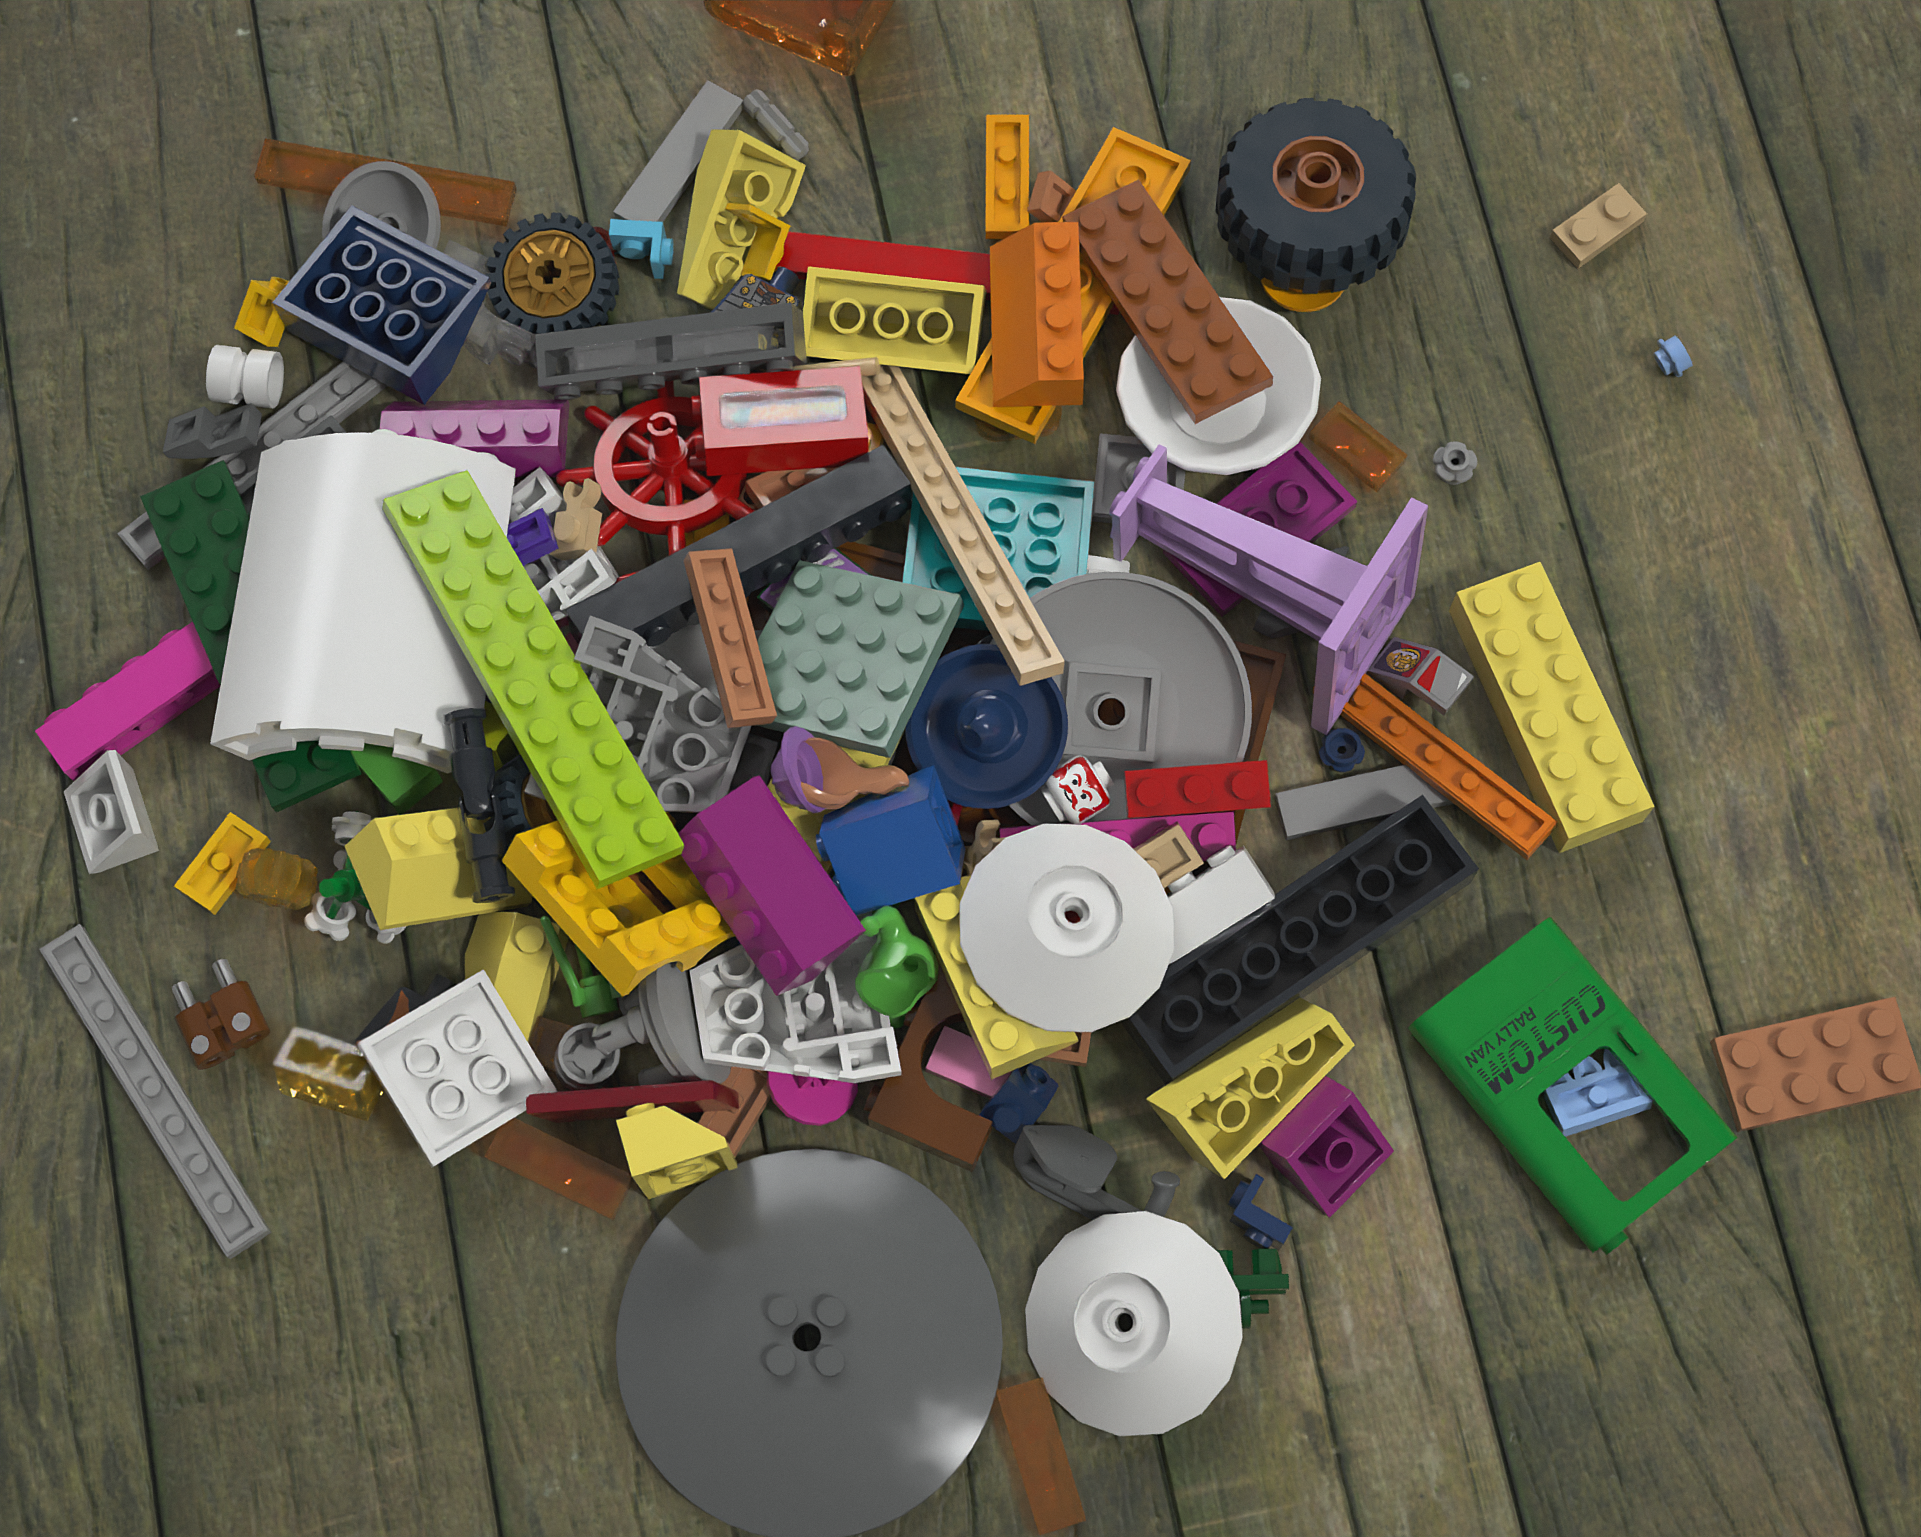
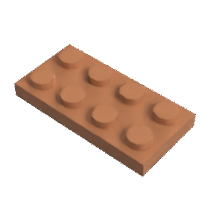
M1895 997L1713 1038L1710 1041L1737 1132L1921 1090V1075Z

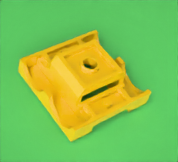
M666 812L674 826L677 821L669 812ZM558 820L516 834L502 859V862L622 997L628 995L640 981L661 966L677 961L676 966L681 972L693 968L715 946L735 936L681 854L642 870L676 907L675 910L665 914L659 911L629 876L596 889Z

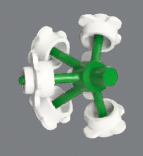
M355 811L345 812L342 817L332 818V831L336 832L334 841L345 846L372 821L371 816ZM339 850L333 858L334 865L338 868V871L334 873L332 878L323 879L320 882V892L314 894L311 899L313 904L312 911L304 918L305 926L311 931L319 930L324 934H330L331 938L336 941H342L349 935L347 925L349 920L353 919L356 915V909L351 902L356 901L367 908L366 922L378 932V941L383 944L391 942L394 936L401 933L406 926L386 930L379 929L347 851Z

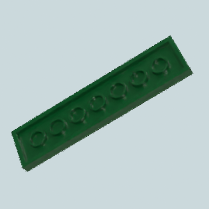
M224 460L140 496L220 686L250 515L229 467ZM319 740L298 741L296 750L272 753L252 759L270 805L276 813L362 774L352 750L322 749L319 746Z

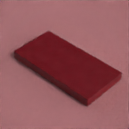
M712 1080L529 1094V1097H526V1114L555 1123L625 1118L627 1117V1110L647 1103H654L655 1108L665 1106L679 1114L739 1109V1095L734 1089Z

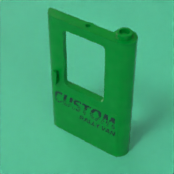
M1552 917L1545 919L1429 1008L1408 1027L1410 1033L1592 1254L1599 1248L1605 1255L1612 1252L1629 1238L1623 1229L1738 1138ZM1617 1033L1623 1038V1040H1624V1041L1629 1045V1047L1634 1051V1053L1636 1054V1056H1635V1055L1632 1053V1051L1627 1047V1045L1622 1041V1039L1617 1035ZM1599 1048L1608 1049L1688 1145L1687 1153L1627 1201H1620L1611 1193L1538 1104V1097L1542 1092Z

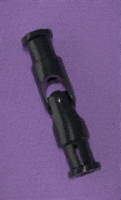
M482 708L460 709L443 716L444 724L450 727L453 753L449 756L452 776L462 789L464 798L459 797L458 811L466 863L471 864L476 888V891L472 893L473 903L497 902L515 896L514 887L509 886L506 865L502 862L508 846L500 800L495 791H492L495 766L492 749L486 746L482 722L486 719V711ZM467 729H468V735H469V741H470L469 744H468L467 733H466V730H467ZM495 813L494 825L490 831L483 834H473L470 832L467 818L484 820Z

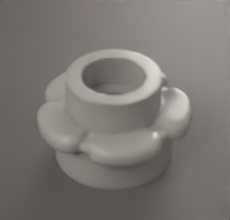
M1449 442L1446 447H1440L1434 453L1433 463L1435 464V472L1447 484L1456 485L1466 482L1472 477V470L1477 467V457L1472 450L1468 451L1465 444ZM1457 459L1459 464L1453 465L1451 460Z

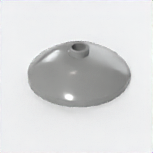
M378 161L363 165L349 173L338 184L328 201L322 225L323 240L347 210L354 206L396 229L399 227L400 231L432 248H437L441 220L436 197L424 178L406 166L388 161Z

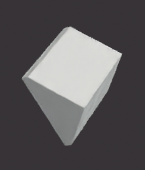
M107 750L64 791L89 874L99 873L159 851L133 768L116 750Z

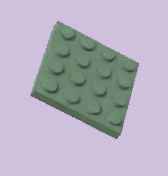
M799 560L757 641L777 717L771 724L755 726L780 732H786L790 727L797 726L804 728L815 738L833 741L838 746L891 758L963 610L964 603L959 594Z

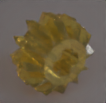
M254 848L244 853L242 863H239L235 889L244 898L254 900L256 903L266 904L270 907H280L285 910L288 908L299 910L309 906L312 895H315L318 880H316L318 869L310 860L300 858L299 855L289 854L285 851H275L270 848L265 850Z

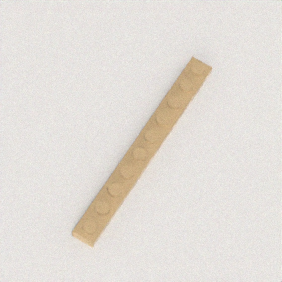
M880 365L879 375L861 377L866 407L900 469L910 481L911 489L1019 686L1063 674L1065 663L1063 657L900 368L897 366Z

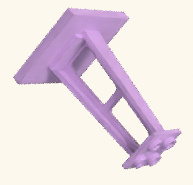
M1159 444L1150 458L1143 457L1140 460L1133 474V483L1127 492L1120 491L1113 500L1109 515L1112 516L1110 538L1113 539L1114 559L1122 562L1140 535L1319 641L1311 727L1327 735L1341 714L1346 702L1348 703L1360 684L1363 674H1366L1415 596L1428 505L1411 497L1369 565L1365 566L1167 484V448Z

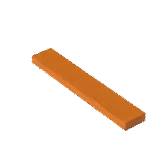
M1363 674L1360 684L1348 703L1346 702L1340 715L1402 764L1407 765L1424 781L1520 856L1528 860L1555 830L1558 821L1371 677Z

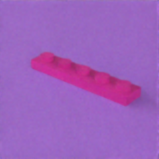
M1233 811L1085 821L1080 824L1088 825L1121 839L1134 849L1178 821L1203 861H1207L1209 857L1228 845H1231L1234 851L1236 850ZM1039 825L999 828L1000 838H1006Z

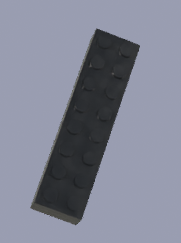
M1422 794L1276 893L1273 900L1167 967L1160 988L1131 1017L1120 1022L1164 1084L1167 1085L1298 998L1303 999L1472 882L1479 868Z

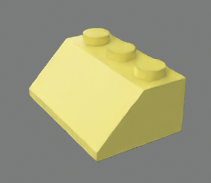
M654 1103L638 1105L626 1111L627 1117L616 1120L632 1177L648 1199L703 1183L726 1169L738 1168L737 1161L725 1137L665 1106L655 1108Z

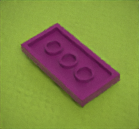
M1299 441L1289 451L1267 466L1261 467L1217 504L1313 543L1354 510L1357 500ZM1163 549V554L1222 617L1245 599V597Z

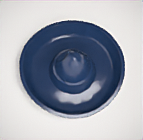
M994 644L971 645L941 657L937 661L906 725V741L917 771L934 765L947 800L972 808H1000L1023 800L1037 791L1057 768L1063 756L1068 736L1066 705L1052 677L1019 686L998 645Z

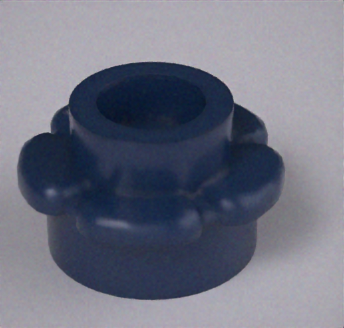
M1340 728L1329 731L1322 738L1323 747L1319 750L1320 758L1326 766H1333L1335 771H1351L1355 764H1359L1363 760L1365 749L1361 744L1360 737L1354 731ZM1339 747H1344L1346 749V753L1340 754L1338 753L1337 749Z

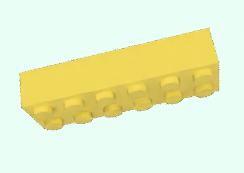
M1541 562L1458 591L1449 612L1537 806L1558 821L1557 827L1550 834L1558 852L1567 851L1643 822L1655 806Z

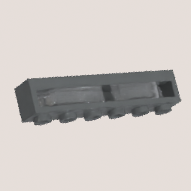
M793 303L535 334L538 387L554 395V398L558 400L578 399L581 397L580 392L596 390V393L600 395H614L622 393V387L638 385V388L642 390H656L664 388L666 381L681 380V383L685 385L699 384V377L750 374V371L766 370V372L793 371V366L807 365L803 312Z

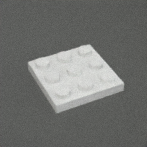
M484 969L357 1044L431 1168L525 1112L526 1097H529V1094L557 1092Z

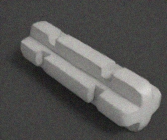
M756 89L743 100L744 109L753 119H758L757 124L778 147H783L782 152L797 161L806 156L809 152L808 142L800 133L794 132L795 127L774 104H769L770 99L761 90Z

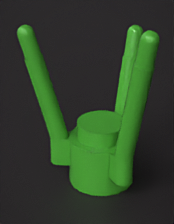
M542 916L540 922L571 991L574 1007L580 1006L582 1018L619 1010L616 998L622 996L610 982L608 983V980L603 975L593 976L590 960L575 944L583 979H580L578 983L549 917Z

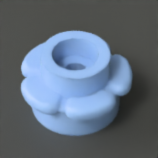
M1673 336L1666 341H1663V339L1658 340L1660 348L1653 355L1662 372L1666 376L1672 372L1676 377L1683 376L1682 372L1693 365L1681 341L1677 336Z

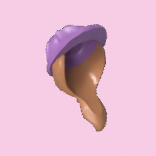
M797 726L790 727L784 732L782 748L771 765L772 784L775 786V791L779 798L794 807L808 810L812 813H818L825 809L834 810L842 808L858 794H887L897 787L909 785L908 776L903 770L892 765L863 768L833 741L815 738L804 728Z

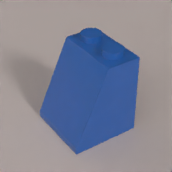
M934 765L909 775L908 786L897 787L887 794H868L824 815L819 834H816L817 847L823 861L830 860L836 874L833 876L832 881L856 916L960 884L965 845Z

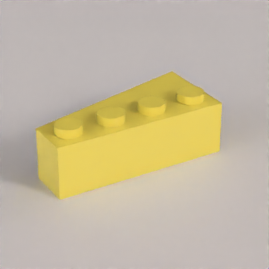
M1298 998L1147 1097L1146 1100L1193 1160L1225 1179L1355 1044L1332 1013L1302 998Z

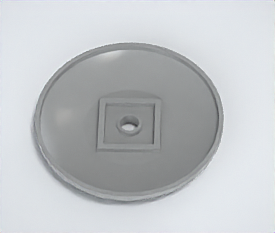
M1098 572L1072 577L1053 584L1030 598L1065 661L1063 674L1052 676L1062 694L1068 714V736L1063 756L1058 766L1078 755L1086 757L1092 765L1101 761L1114 783L1113 786L1107 789L1111 798L1110 806L1087 821L1127 818L1123 771L1243 761L1252 723V702L1246 669L1239 651L1225 628L1195 598L1159 579L1127 572ZM993 638L990 644L997 645ZM1106 699H1116L1124 706L1125 716L1117 725H1106L1099 719L1098 707ZM1046 783L1030 796L1009 805L1031 825L1070 823L1067 819L1060 822L1041 791L1047 787Z

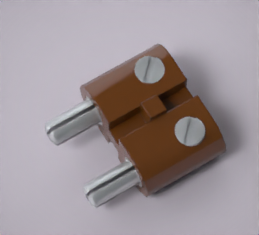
M220 959L218 962L213 963L212 968L222 989L211 994V999L205 1003L200 1001L196 1003L187 982L182 981L172 986V991L181 1009V1012L175 1016V1021L198 1070L208 1069L234 1056V1051L240 1048H249L266 1038L271 1032L247 981L237 982L227 959Z

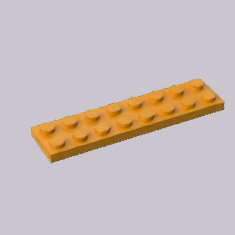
M1113 127L1059 222H1063L1064 215L1138 179L1161 213L1165 215L1190 171L1191 160ZM1079 251L1084 358L1112 309L1114 302ZM992 338L955 400L956 409L1033 444L1038 440L1056 406L1052 405L993 407Z

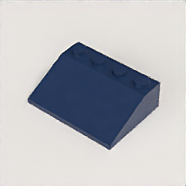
M351 206L272 303L290 333L425 405L451 372L492 282L490 277Z

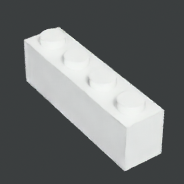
M1231 845L1224 847L1207 859L1210 865L1209 868L1196 876L1193 875L1192 871L1188 872L1167 886L1171 891L1166 895L1173 908L1174 952L1169 965L1275 898V892L1244 845L1235 851Z

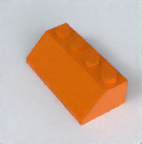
M1078 222L1033 223L990 246L993 407L1083 405L1084 372Z

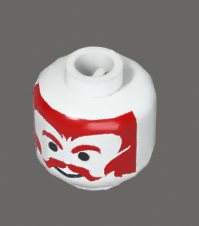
M1078 755L1058 766L1045 782L1047 787L1041 791L1060 822L1067 819L1071 824L1080 825L1110 806L1111 798L1107 789L1113 786L1114 783L1101 761L1092 765L1086 757Z

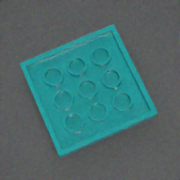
M956 467L1029 599L1053 584L1087 574L1094 491L1093 481ZM913 492L903 583L959 594L964 607L954 627L989 631Z

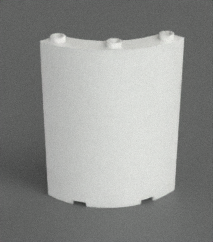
M385 429L375 430L373 433H334L296 440H285L280 445L261 452L210 744L244 759L252 760L272 753L296 750L298 741L319 740V746L322 749L363 751L364 743L393 748V757L417 762L445 773L452 772L449 758L450 754L453 753L450 727L444 724L443 716L460 709H484L486 692L382 510L383 499L468 470L507 537L516 469L500 462L495 455L490 453H477L438 441L397 435L395 432ZM467 729V730H466V733H467V739H468V744H469L470 741H469V735H468V729Z

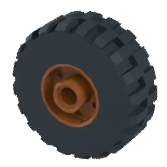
M1301 98L1297 100V103L1288 105L1286 102L1270 107L1268 113L1264 115L1259 113L1244 124V131H1238L1229 141L1227 153L1222 156L1219 167L1215 212L1218 215L1217 226L1221 238L1226 242L1229 241L1228 250L1232 256L1240 263L1244 261L1248 265L1247 270L1259 279L1266 278L1273 282V286L1287 291L1289 288L1303 290V294H1318V291L1330 290L1331 293L1348 289L1350 284L1356 282L1357 285H1360L1375 277L1376 269H1385L1395 259L1396 251L1403 246L1408 234L1416 196L1414 189L1416 183L1415 168L1408 161L1409 152L1404 143L1399 138L1395 139L1393 137L1394 131L1381 119L1375 120L1370 116L1369 111L1359 106L1352 108L1343 105V102L1340 100L1329 98L1327 101Z

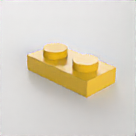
M230 812L174 887L213 915H216L271 840Z

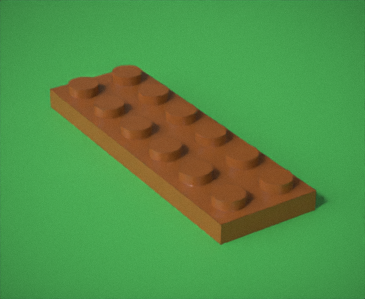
M1139 179L1063 216V222H1078L1080 253L1194 424L1273 385L1272 373Z

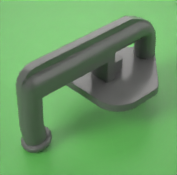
M1026 1125L1023 1127L1015 1145L1013 1159L1022 1177L1034 1190L1091 1220L1105 1214L1142 1211L1101 1190L1117 1160L1116 1151L1110 1144L1076 1126ZM1161 1171L1152 1176L1151 1181L1154 1184V1188L1143 1211L1165 1217L1173 1200L1175 1189L1180 1184V1178L1175 1173Z

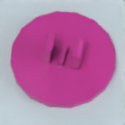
M767 1071V1088L775 1105L787 1117L805 1125L822 1126L837 1121L851 1108L858 1092V1083Z

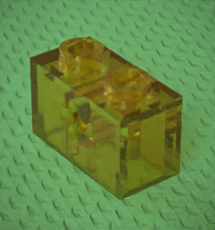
M296 1026L293 1027L273 1062L281 1094L366 1122L384 1091V1088L358 1046Z

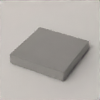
M1100 433L1091 521L1112 523V516L1109 515L1113 500L1120 491L1127 492L1133 483V474L1140 460L1143 457L1150 458L1152 455L1137 437ZM1167 461V484L1184 490L1185 470Z

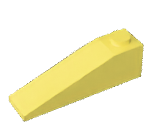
M711 129L696 173L677 294L713 310L740 278L758 228L725 210L727 203L750 204L777 219L778 217H784L793 204L806 165L741 130Z
M517 912L479 914L465 953V980L484 969L532 1048L559 969V964L540 919ZM552 923L565 951L569 938L558 924Z

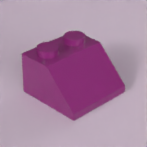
M1326 1075L1258 1144L1274 1167L1329 1218L1394 1152L1355 1094Z

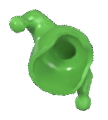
M887 905L878 909L873 916H867L861 920V924L866 929L863 934L869 937L877 934V941L869 950L855 978V989L860 998L869 1007L883 1015L889 1016L891 1027L898 1029L903 1026L906 1013L936 983L938 979V961L932 948L924 940L910 933L899 911Z

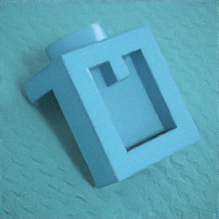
M610 220L609 237L614 254H620L629 259H641L645 256H650L654 279H663L665 265H672L673 239L666 237L663 222Z

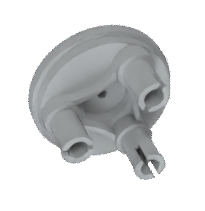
M677 961L656 969L639 982V988L631 990L628 995L618 999L620 1010L623 1014L622 1017L605 1024H599L593 1028V1037L601 1035L605 1037L594 1041L598 1050L604 1055L637 1041L641 1044H652L662 1063L648 1069L645 1068L639 1072L638 1080L640 1086L707 1080L720 1084L730 1074L732 1066L710 1064L703 1061L689 971L693 968L681 972L676 966Z

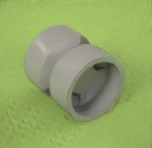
M583 1023L574 1026L564 1034L557 1047L553 1064L555 1074L562 1085L571 1091L602 1088L608 1083L619 1063V1049L604 1055L596 1047L594 1041L605 1038L604 1035L593 1037V1028L599 1024Z

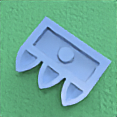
M1605 1049L1603 1055L1604 1070L1598 1062L1588 1056L1573 1068L1575 1079H1572L1567 1073L1544 1091L1543 1097L1555 1124L1565 1137L1651 1109L1652 1100L1608 1049Z

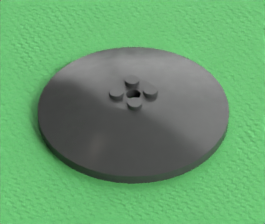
M821 1149L788 1150L737 1164L738 1168L726 1169L716 1174L678 1202L658 1224L633 1265L624 1289L616 1332V1366L626 1413L639 1442L666 1480L689 1501L730 1526L765 1537H851L880 1528L906 1515L938 1491L962 1465L976 1444L988 1420L998 1387L1003 1346L1000 1309L989 1269L977 1244L952 1210L924 1185L885 1163L852 1153ZM803 1325H813L821 1332L820 1344L813 1351H800L794 1345V1334Z

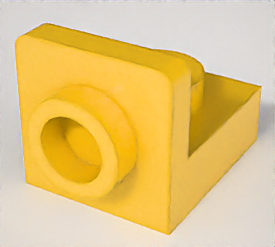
M274 276L271 277L270 281L251 280L234 329L267 347H278L285 325L272 302L289 281Z

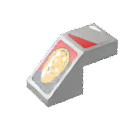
M1397 637L1390 641L1366 672L1403 700L1408 692L1411 691L1443 716L1469 686L1474 677L1438 649Z

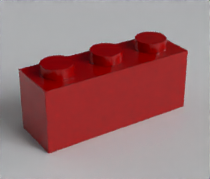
M1267 760L1123 771L1127 818L1271 807Z

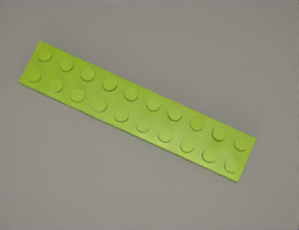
M468 470L383 499L382 510L596 889H600L682 854L685 846L581 665L573 662L575 657L573 651Z

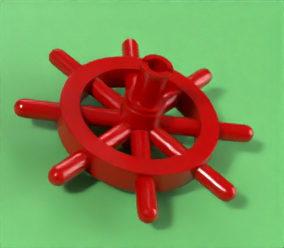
M666 381L664 388L657 389V399L638 404L622 413L616 419L597 406H588L584 410V418L604 432L595 451L594 466L562 470L556 476V481L561 487H565L566 483L570 481L578 486H582L584 479L587 478L601 486V497L611 514L600 524L597 546L605 545L626 524L633 529L648 534L667 535L670 556L686 547L685 533L704 528L717 521L726 513L739 520L755 511L738 499L744 489L747 473L722 475L716 484L697 473L699 471H706V459H696L694 434L695 431H703V423L693 422L692 398L675 396L674 381ZM740 409L720 411L722 426L728 429L738 428L731 418ZM677 425L690 426L696 429L683 440L678 436ZM649 432L652 442L641 435ZM626 448H629L645 459L642 461L618 463L620 456ZM646 478L630 495L625 493L617 483V481ZM688 487L701 497L683 504L682 490ZM660 489L664 491L665 506L646 504Z

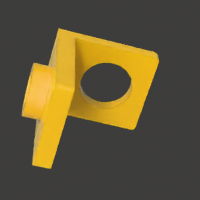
M727 203L725 210L758 227L741 271V276L752 274L762 280L770 281L776 265L783 256V245L790 225L753 205Z

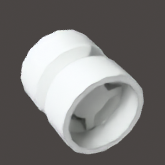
M215 345L212 348L206 371V389L210 401L238 404L244 398L246 404L252 403L257 407L275 408L278 405L284 380V364L280 352L252 349L246 355L239 347Z

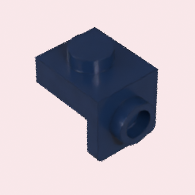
M1029 1063L1011 1071L1008 1078L985 1104L979 1116L992 1121V1127L1016 1144L1023 1127L1034 1124L1047 1108L1059 1085L1050 1078L1044 1069Z
M1256 1174L1250 1185L1241 1180L1228 1203V1206L1235 1209L1229 1222L1245 1230L1246 1232L1243 1237L1256 1247L1270 1249L1272 1246L1280 1250L1293 1227L1251 1203L1264 1181L1263 1177Z

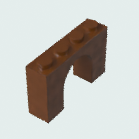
M938 962V979L936 983L925 993L922 1001H916L911 1010L907 1012L903 1025L908 1027L909 1030L902 1044L896 1042L901 1075L887 1077L882 1087L875 1084L868 1096L864 1111L870 1113L868 1117L869 1127L973 1172L992 1131V1121L939 1097L929 1087L921 1070L923 1055L930 1041L943 1030L944 1026L949 1027L965 1022Z

